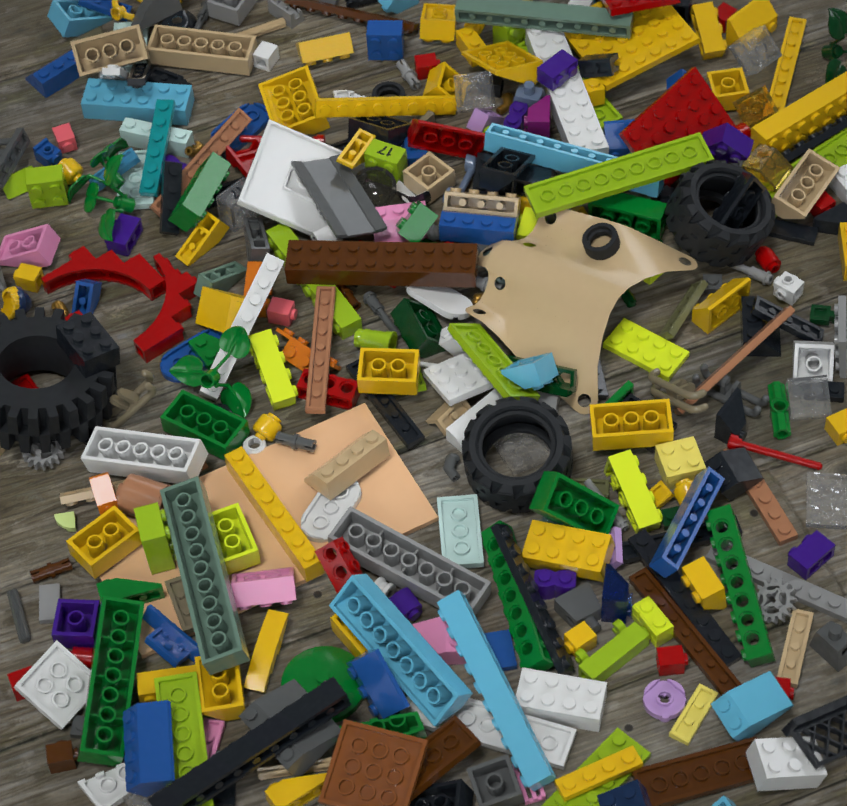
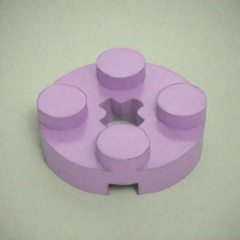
M657 679L646 686L643 695V706L650 716L659 719L661 722H669L671 719L677 718L685 708V691L678 682L672 679H667V681ZM659 697H669L668 702H661Z

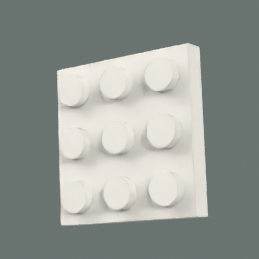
M466 352L422 370L425 379L449 406L494 388Z
M56 640L13 688L62 730L86 703L90 669Z

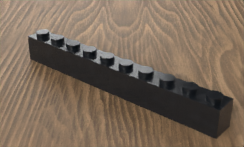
M331 677L312 691L305 693L291 705H287L273 717L266 719L265 722L256 728L249 730L238 740L231 742L217 754H213L199 766H195L191 771L174 780L161 791L156 792L147 799L151 806L203 805L350 707L351 703L346 692L336 679Z

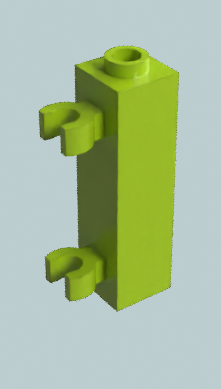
M617 619L612 623L614 626L612 631L617 636L590 657L582 648L575 652L577 656L575 661L579 664L578 676L604 682L649 646L648 630L644 626H639L635 621L626 627L620 619Z

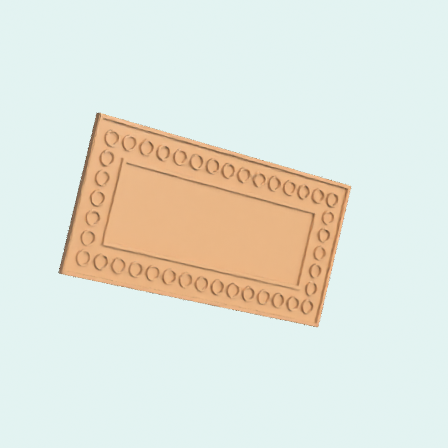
M365 403L296 433L300 434L301 437L317 441L314 452L299 448L294 450L290 446L274 443L265 447L260 453L248 455L301 529V517L318 493L317 490L305 483L304 479L363 434L374 430L387 439L390 456L357 480L362 496L355 509L405 536L439 521L438 515ZM226 465L199 477L206 488L212 511L239 503L259 550L261 564L233 574L294 567L296 587L307 583L227 470ZM123 513L131 522H133L137 526L135 516ZM309 540L315 550L328 544V541L318 543ZM141 544L99 576L101 582L106 579L121 578L161 583L165 598L145 603L143 615L147 606L151 604L182 630L165 586V581L181 576L177 560L174 561L176 569L152 575ZM232 574L228 575V576H229V580H230V584H231ZM237 607L238 614L249 610H239V607ZM143 618L138 652L142 659L157 653L144 642L146 637L155 629L145 622ZM195 632L189 633L187 635L191 637L195 635Z

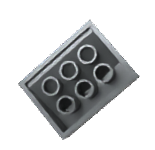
M293 679L255 700L239 717L250 729H254L269 717H273L282 711L287 705H291L307 692ZM330 719L276 755L275 758L294 777H300L338 740L341 728Z

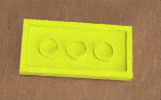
M626 318L622 319L603 342L604 349L648 372L659 368L661 372L658 377L668 382L687 360L690 351Z

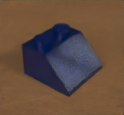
M606 564L601 622L613 623L620 619L626 624L627 616L632 614L633 593H629V583L611 564Z

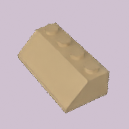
M139 24L70 42L80 77L97 74L102 68H107V65L124 67L150 60Z
M808 149L772 198L771 203L775 206V214L782 219H805L838 173L840 167L813 150Z
M374 430L363 434L307 476L304 482L331 501L390 456L387 439Z

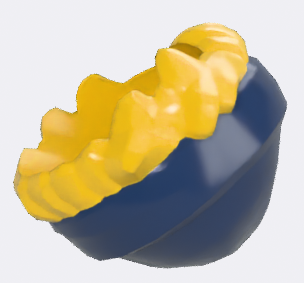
M20 286L8 287L2 292L3 308H1V312L5 313L10 321L15 319V310L24 308L26 314L31 309L32 300L28 293Z

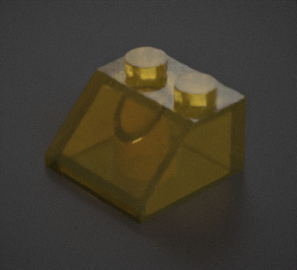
M765 85L732 102L742 122L749 127L762 122L778 112Z
M759 143L742 165V169L758 178L767 190L777 192L793 171V166L776 148Z

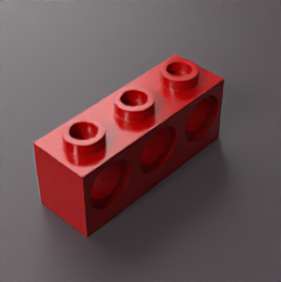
M304 368L296 388L298 398L306 400L309 369ZM329 374L326 405L345 410L354 408L361 394L358 392L357 381Z
M343 536L314 551L337 594L351 575L363 574L359 562L354 558L350 551V546Z

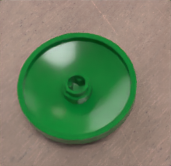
M318 646L307 649L295 656L283 672L281 686L295 679L307 693L318 687L322 682L334 677L346 692L351 703L350 707L332 718L335 723L352 715L363 701L357 689L359 687L357 681L353 680L347 672L349 667L346 663L355 657L341 648Z

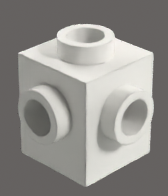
M785 271L781 276L775 278L773 282V295L779 300L793 305L803 294L804 281Z

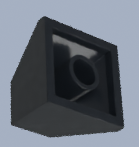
M738 387L716 414L714 438L725 444L728 443L730 434L738 435L739 438H742V441L747 436L742 395Z

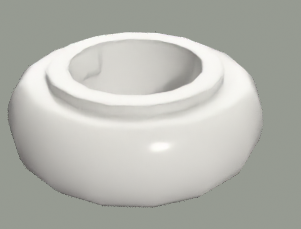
M252 435L245 439L242 447L250 455L260 453L267 447V443L265 440L262 441ZM253 444L260 445L258 448L255 449L250 448V446Z

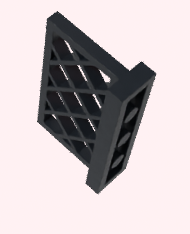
M847 696L791 719L781 730L786 737L792 735L815 770L847 756V745L843 744L844 738L847 739V733L844 732V726L847 727V720H845ZM831 720L839 723V729L830 726ZM816 727L825 730V736L817 733ZM803 733L810 736V742L805 741L800 734ZM830 733L838 735V741L831 739ZM815 739L824 742V748L815 745ZM829 745L838 748L837 754L829 751ZM814 751L823 754L822 761L819 762Z

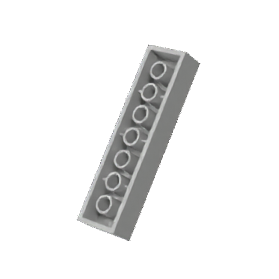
M351 506L328 535V543L343 536L350 546L351 553L361 567L385 578L401 589L408 587L414 596L440 609L437 604L438 601L460 590L466 596L476 616L491 594L490 581Z

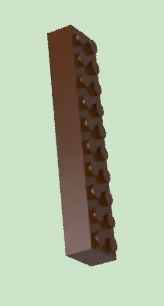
M289 240L284 270L287 284L476 288L479 259L478 244Z

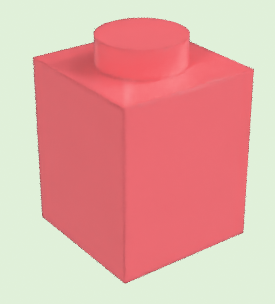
M69 123L52 128L56 144L62 154L78 149Z
M273 296L267 308L268 323L290 327L292 321L297 318L298 310L295 309V302Z

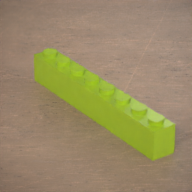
M280 223L266 230L270 249L274 251L275 257L284 261L283 265L285 268L288 241L299 239L289 226ZM297 284L302 287L307 298L310 297L314 307L317 286H335ZM336 287L333 332L344 340L354 335L358 328L362 329V320Z

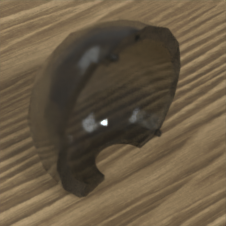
M378 166L367 167L355 175L375 207L387 206L392 202L396 195V180L387 169Z

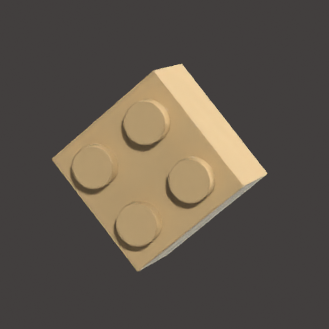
M429 151L403 170L404 185L416 195L429 191L431 201L427 204H431L443 195L448 187L455 186V170Z

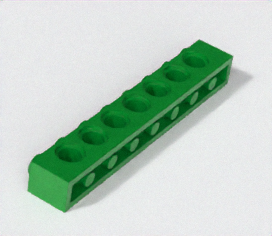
M730 504L711 509L707 512L708 519H705L708 531L712 530L713 537H710L713 549H717L718 555L715 556L718 568L722 567L723 570L720 578L723 586H727L728 589L725 595L728 605L732 604L733 611L730 612L732 621L738 625L739 630H736L735 633L738 642H742L744 649L740 650L743 661H748L751 668L776 661L734 511ZM722 528H727L725 532H719ZM733 546L729 551H724L726 547ZM733 564L738 565L735 569H729ZM737 583H743L741 587L734 588ZM742 602H748L746 606L739 607ZM748 620H753L751 625H744ZM752 640H759L757 644L750 645V642Z
M500 520L496 522L498 524L508 525ZM488 527L481 532L482 544L487 551V560L492 568L493 579L499 590L498 596L503 603V612L509 623V632L514 639V648L520 659L521 669L523 667L546 671L553 667L554 664L491 528ZM513 532V538H514V540H515V543L517 544V541H516V538H515V535H514V532Z

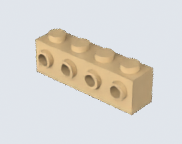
M450 187V190L445 191L443 210L518 217L520 215L521 197H517L516 193H506L505 196L498 195V192L487 191V194H481L480 190L469 189V192H461L462 188Z

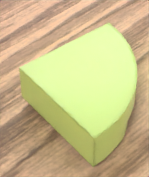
M74 511L54 514L56 523L69 532H77Z

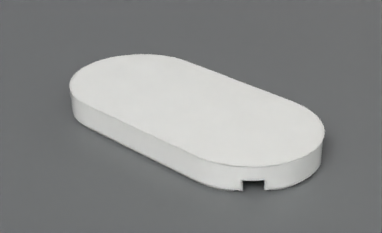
M405 287L408 295L445 318L453 319V317H458V320H463L471 316L465 311L467 307L473 305L470 299L451 287Z
M356 481L331 501L319 492L316 494L301 517V530L309 540L318 543L328 541V535L350 506L356 508L362 496L359 483Z

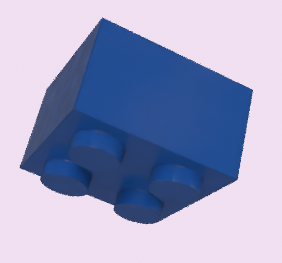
M368 20L366 32L368 60L401 61L404 58L405 46L403 20Z

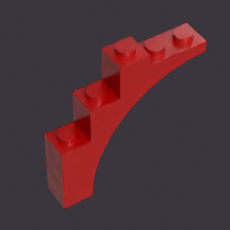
M82 246L68 255L69 262L62 264L59 268L41 278L43 288L47 294L62 287L75 284L76 280L81 279L109 281L130 286L143 293L151 301L166 293L165 280L140 253L123 262L112 249L95 258L85 246Z
M160 253L153 256L156 270L166 283L165 301L155 321L145 332L133 340L136 353L146 363L184 340V328L181 323L192 317V306L189 300L197 296L194 294L197 278L191 276L187 271L181 274L178 269L172 267L170 260L164 258Z

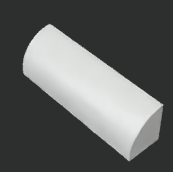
M496 389L492 390L446 428V440L462 452V440L465 438L464 431L469 421L476 419V413L486 405H496V400L503 398Z

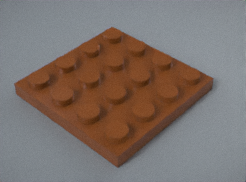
M344 719L318 803L325 806H410L429 744L428 740Z

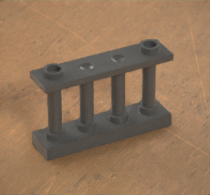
M23 127L17 128L11 138L0 139V146L7 145L5 149H0V188H4L31 142Z

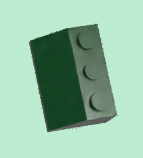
M403 298L390 314L409 349H419L420 357L424 358L446 351L439 345L440 333L443 327L434 311L420 302Z

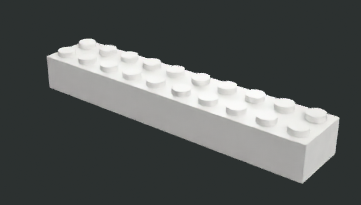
M525 28V44L528 52L543 60V63L561 49L572 55L564 32ZM579 70L574 77L568 79L554 91L541 84L545 95H550V110L562 141L609 154L608 143Z

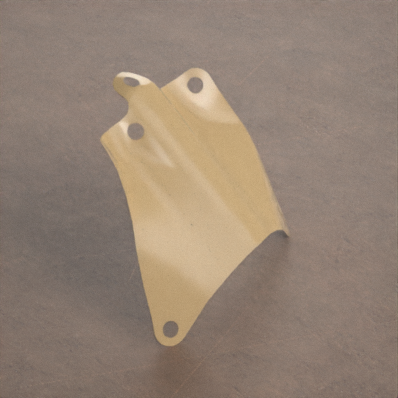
M566 209L555 213L556 221L553 224H548L545 221V216L540 217L533 231L527 237L514 241L502 240L489 245L480 252L478 265L487 269L489 275L488 283L480 301L475 305L467 307L465 311L491 329L516 357L529 358L552 352L556 365L577 369L576 392L568 397H559L579 414H589V406L581 407L578 404V397L581 394H587L591 398L590 404H598V361L609 315L618 298L629 287L646 278L664 272L694 270L698 267V264L692 257L628 226ZM597 223H608L615 227L621 242L616 254L604 260L590 258L586 254L582 243V236L586 229ZM597 237L593 240L591 246L602 247L609 243L612 237ZM523 243H532L536 246L528 247L523 245ZM493 248L488 255L483 256V252L486 249ZM682 257L688 259L691 262V265L688 266L682 264L679 261V258ZM498 277H502L505 280V287L502 290H498L495 287V280ZM480 309L485 311L486 314H477L473 310ZM562 373L560 376L564 382L570 383L571 374Z

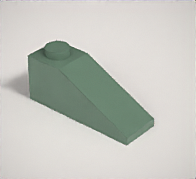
M233 261L198 274L194 294L200 297L202 286L227 292L246 275L247 268Z

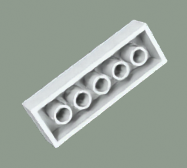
M95 426L81 456V460L89 472L101 474L109 472V475L123 477L137 474L156 481L177 484L199 476L208 452L201 439Z

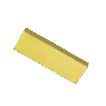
M699 683L669 732V737L689 746L712 708L711 703L718 698L719 693Z

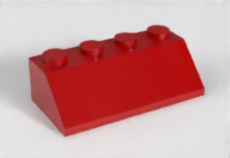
M412 119L408 129V147L466 158L467 154L474 155L477 158V153L482 151L485 143V133L418 119Z

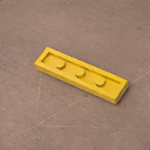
M632 745L555 779L554 784L565 802L642 768L643 762Z

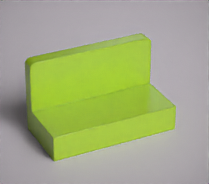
M25 168L12 173L6 185L2 188L7 199H12L27 192Z

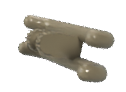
M659 368L653 369L648 374L649 381L653 383L650 393L654 397L670 399L671 405L692 414L702 413L709 409L707 403L692 406L681 401L684 398L689 400L703 398L707 395L705 389L695 391V384L692 382L687 383L682 378L673 383L657 377L661 372ZM660 389H666V393L660 391Z
M146 369L142 370L141 375L146 380L136 389L131 391L121 387L117 390L118 395H112L109 398L111 404L116 406L112 409L113 414L111 417L118 415L123 410H126V412L113 422L103 421V427L119 428L155 396L156 387L152 384L154 382L152 372ZM145 390H148V392L139 399V396Z

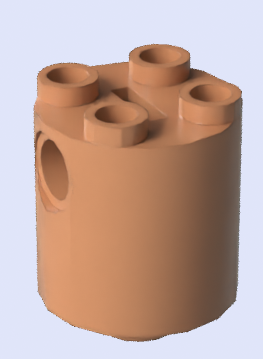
M130 474L124 483H120L117 488L116 499L118 509L122 513L135 516L133 508L158 502L159 508L162 510L164 506L160 490L172 485L137 474Z

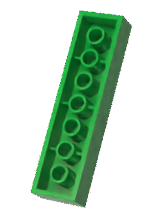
M104 595L102 597L77 761L114 767L123 761L125 750L123 711L131 706L145 602Z

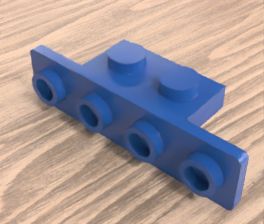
M148 605L143 615V620L155 630L146 637L144 642L174 668L178 667L188 658L195 663V657L200 656L197 643L153 605Z

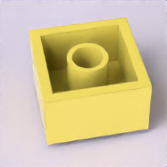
M694 436L655 445L654 459L663 482L670 490L675 489V484L685 478L694 480L697 474L706 469Z

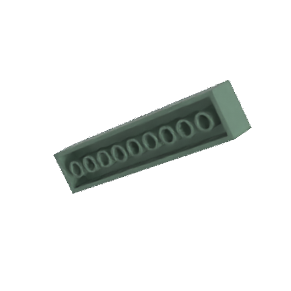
M196 476L161 489L160 494L202 665L210 675L250 661L204 484Z

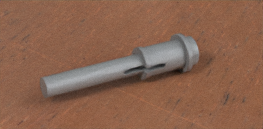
M741 264L731 267L748 274L749 278L762 282L764 286L770 285L774 277L770 271L765 272L754 266L748 267Z
M590 478L584 482L587 488L603 496ZM617 511L613 525L621 528V533H624L630 527L629 521L624 519L619 511Z

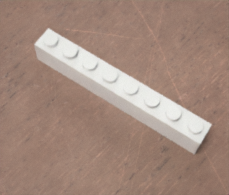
M269 253L266 254L231 327L242 326L249 335L284 264L283 260ZM220 348L210 369L215 368L228 352ZM232 355L218 369L220 374L219 383H226L237 360ZM201 386L198 394L216 402L223 387L215 388L213 386L206 389Z

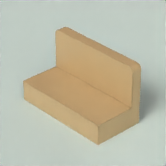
M467 400L452 406L445 402L426 422L428 424H436L443 435L446 436V428L472 407Z

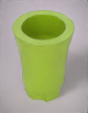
M358 328L354 334L353 344L358 348L396 349L398 336L396 331Z

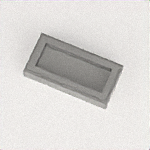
M60 583L39 585L40 624L54 623L58 599H61Z

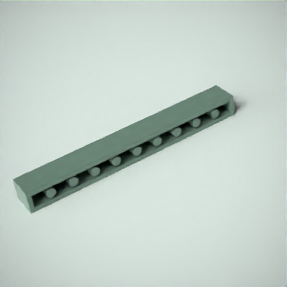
M457 0L454 9L456 22L629 39L631 38L634 23L633 12L611 16L606 8L528 0Z

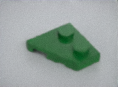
M202 333L188 341V345L209 370L220 350V339Z

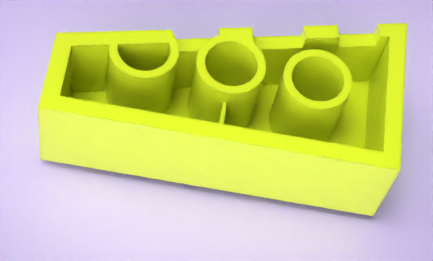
M271 329L249 335L251 342L250 354L254 357L256 368L259 369L262 383L266 384L265 390L273 410L296 404L298 391L295 385H291V372L289 368L284 366L286 360L283 351L279 352L277 347L280 345L277 335H273Z
M631 449L609 456L603 472L606 477L610 476V485L613 491L618 490V501L621 507L627 508L626 516L635 534L644 529L650 532L660 527L663 516L660 509H656L653 492L649 491L646 486L647 479L645 474L639 470L637 456L633 455Z

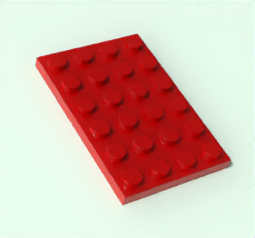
M692 67L622 130L619 135L631 153L695 133L700 132L702 135L703 132L725 123H729L733 127L735 124L697 68ZM680 175L664 179V186H671Z

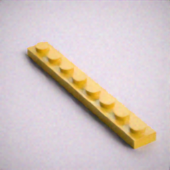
M789 17L763 120L784 109L786 106L807 19Z
M456 95L315 98L314 116L315 118L425 115L428 110L434 112L435 115L456 114L457 97Z

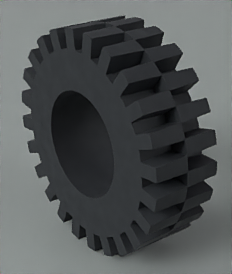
M35 307L34 317H26L24 308L15 310V320L10 321L5 313L0 314V446L3 449L10 450L15 441L19 442L20 452L30 453L32 443H40L41 453L51 452L52 441H58L62 450L71 447V435H74L82 443L89 439L88 428L94 431L95 426L103 427V419L109 420L113 414L112 406L114 405L111 404L109 398L112 395H117L116 366L87 378L82 375L57 343L56 325L66 322L64 310L55 308L51 317H45L44 307ZM73 313V315L68 320H71L81 315ZM34 370L53 371L66 377L57 384L36 389L20 387L9 382L22 373Z

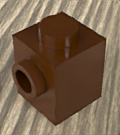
M60 740L56 743L45 745L47 764L51 774L77 769L76 761L79 751L77 747H73L71 740Z

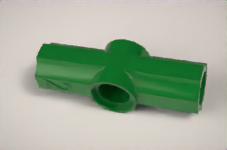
M773 381L767 385L770 398L769 417L772 422L773 437H776L778 440L786 439L791 436L785 384L780 381Z

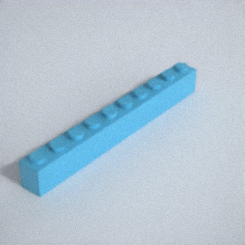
M492 123L485 131V151L495 154L501 147L533 154L536 157L532 164L558 170L562 173L572 172L617 158V156ZM664 179L629 191L657 198L663 190Z
M457 590L437 602L440 608L437 610L443 621L447 622L449 627L446 630L451 639L455 638L458 644L455 646L460 657L464 656L466 664H464L465 669L470 676L473 675L475 679L473 685L479 694L482 693L485 699L482 703L487 712L492 713L494 719L491 721L495 729L501 731L503 735L501 741L506 750L510 749L512 754L510 757L511 762L516 769L519 768L522 774L519 776L525 788L528 787L535 792L557 779L466 596L460 590Z

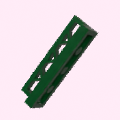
M507 355V357H508L512 362H516V361H518V360H520V359H525V358H520V357H515V356ZM556 365L558 372H560L559 375L553 378V382L545 384L543 388L536 391L568 397L576 392L577 369ZM562 373L571 374L570 383L564 382L560 375Z

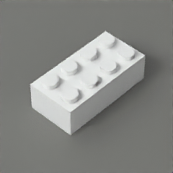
M522 667L516 698L524 714L567 727L599 732L607 696V682Z

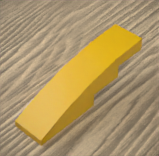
M268 609L254 648L244 689L266 693L270 674L273 673L277 654L279 655L289 613Z

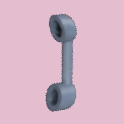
M466 155V173L459 188H462L461 192H465L475 173L477 158L474 155Z

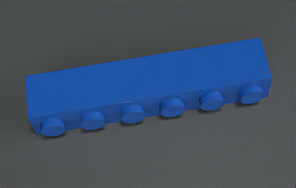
M707 467L695 476L649 564V567L664 578L679 569L725 479L710 467Z

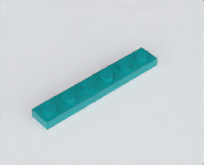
M156 100L140 183V196L158 197L162 167L166 158L176 105L174 100Z

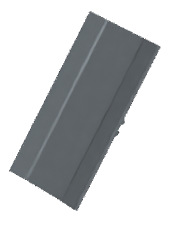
M340 154L313 161H291L292 167L315 202L317 210L320 211V215H323L336 238L357 237L379 233L387 229V225L352 170L336 162Z

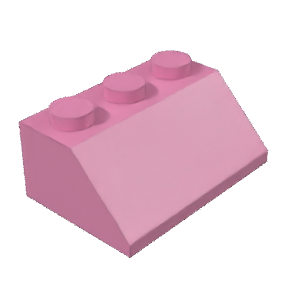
M411 203L375 207L387 225V229L374 233V242H409L396 231V224L401 217L405 218L409 213L407 209ZM427 233L424 235L421 241L426 238L428 239Z
M294 567L232 574L231 588L236 607H239V610L250 609L253 605L269 607L272 606V603L277 602L286 605L293 603V600H297Z

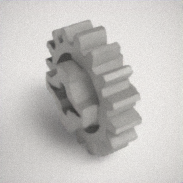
M52 441L51 452L41 453L40 443H32L30 453H22L28 467L34 465L35 470L42 467L43 471H45L46 466L52 469L54 463L60 464L59 458L64 459L63 453L66 450L61 449L58 441Z
M772 578L771 583L764 580L763 587L757 586L759 589L757 596L766 623L772 621L774 624H778V619L786 622V615L792 617L790 611L797 609L793 603L798 602V599L794 597L797 592L791 589V584L786 583L781 578L779 581Z

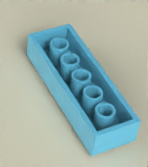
M88 78L81 107L83 116L86 119L124 121L125 117L152 123L156 100H174L176 105L172 125L188 126L195 99L192 85L147 82L142 88H132V86H127V81Z

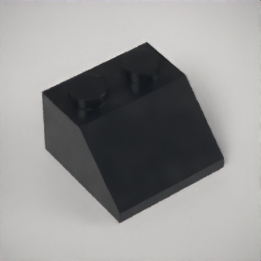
M745 447L720 451L704 462L706 468H712L725 478L719 490L729 501H733L764 480Z

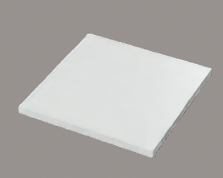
M269 119L238 198L237 205L307 235H311L328 224L323 215H320V211L317 210L315 202L292 167L291 161L306 162L326 159L341 154L342 151ZM365 162L351 169L361 186L366 175Z

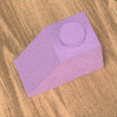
M475 108L466 127L472 131L483 133L487 126H490L492 123L501 125L505 118L492 110Z

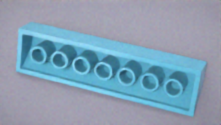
M367 574L351 575L330 603V608L367 650L379 649L400 688L434 726H438L463 707L473 694L472 691Z

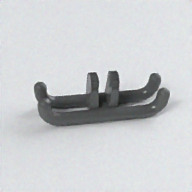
M705 363L701 364V374L707 379L711 375L708 365ZM698 374L692 376V382L697 388L702 383ZM725 375L723 380L721 379L715 384L720 387V393L713 389L707 392L708 396L725 403L737 387L740 388L742 398L756 405L754 409L743 405L745 415L750 417L759 416L762 410L761 406L767 405L770 400L768 395L758 398L742 390L741 382L739 381L732 385L728 375Z

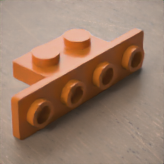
M277 327L275 331L289 339L282 350L285 360L302 371L304 368L309 369L311 347L308 346L309 342L300 336L298 339L295 338V333L286 327L284 330ZM330 356V366L340 371L342 367L337 365L338 361Z

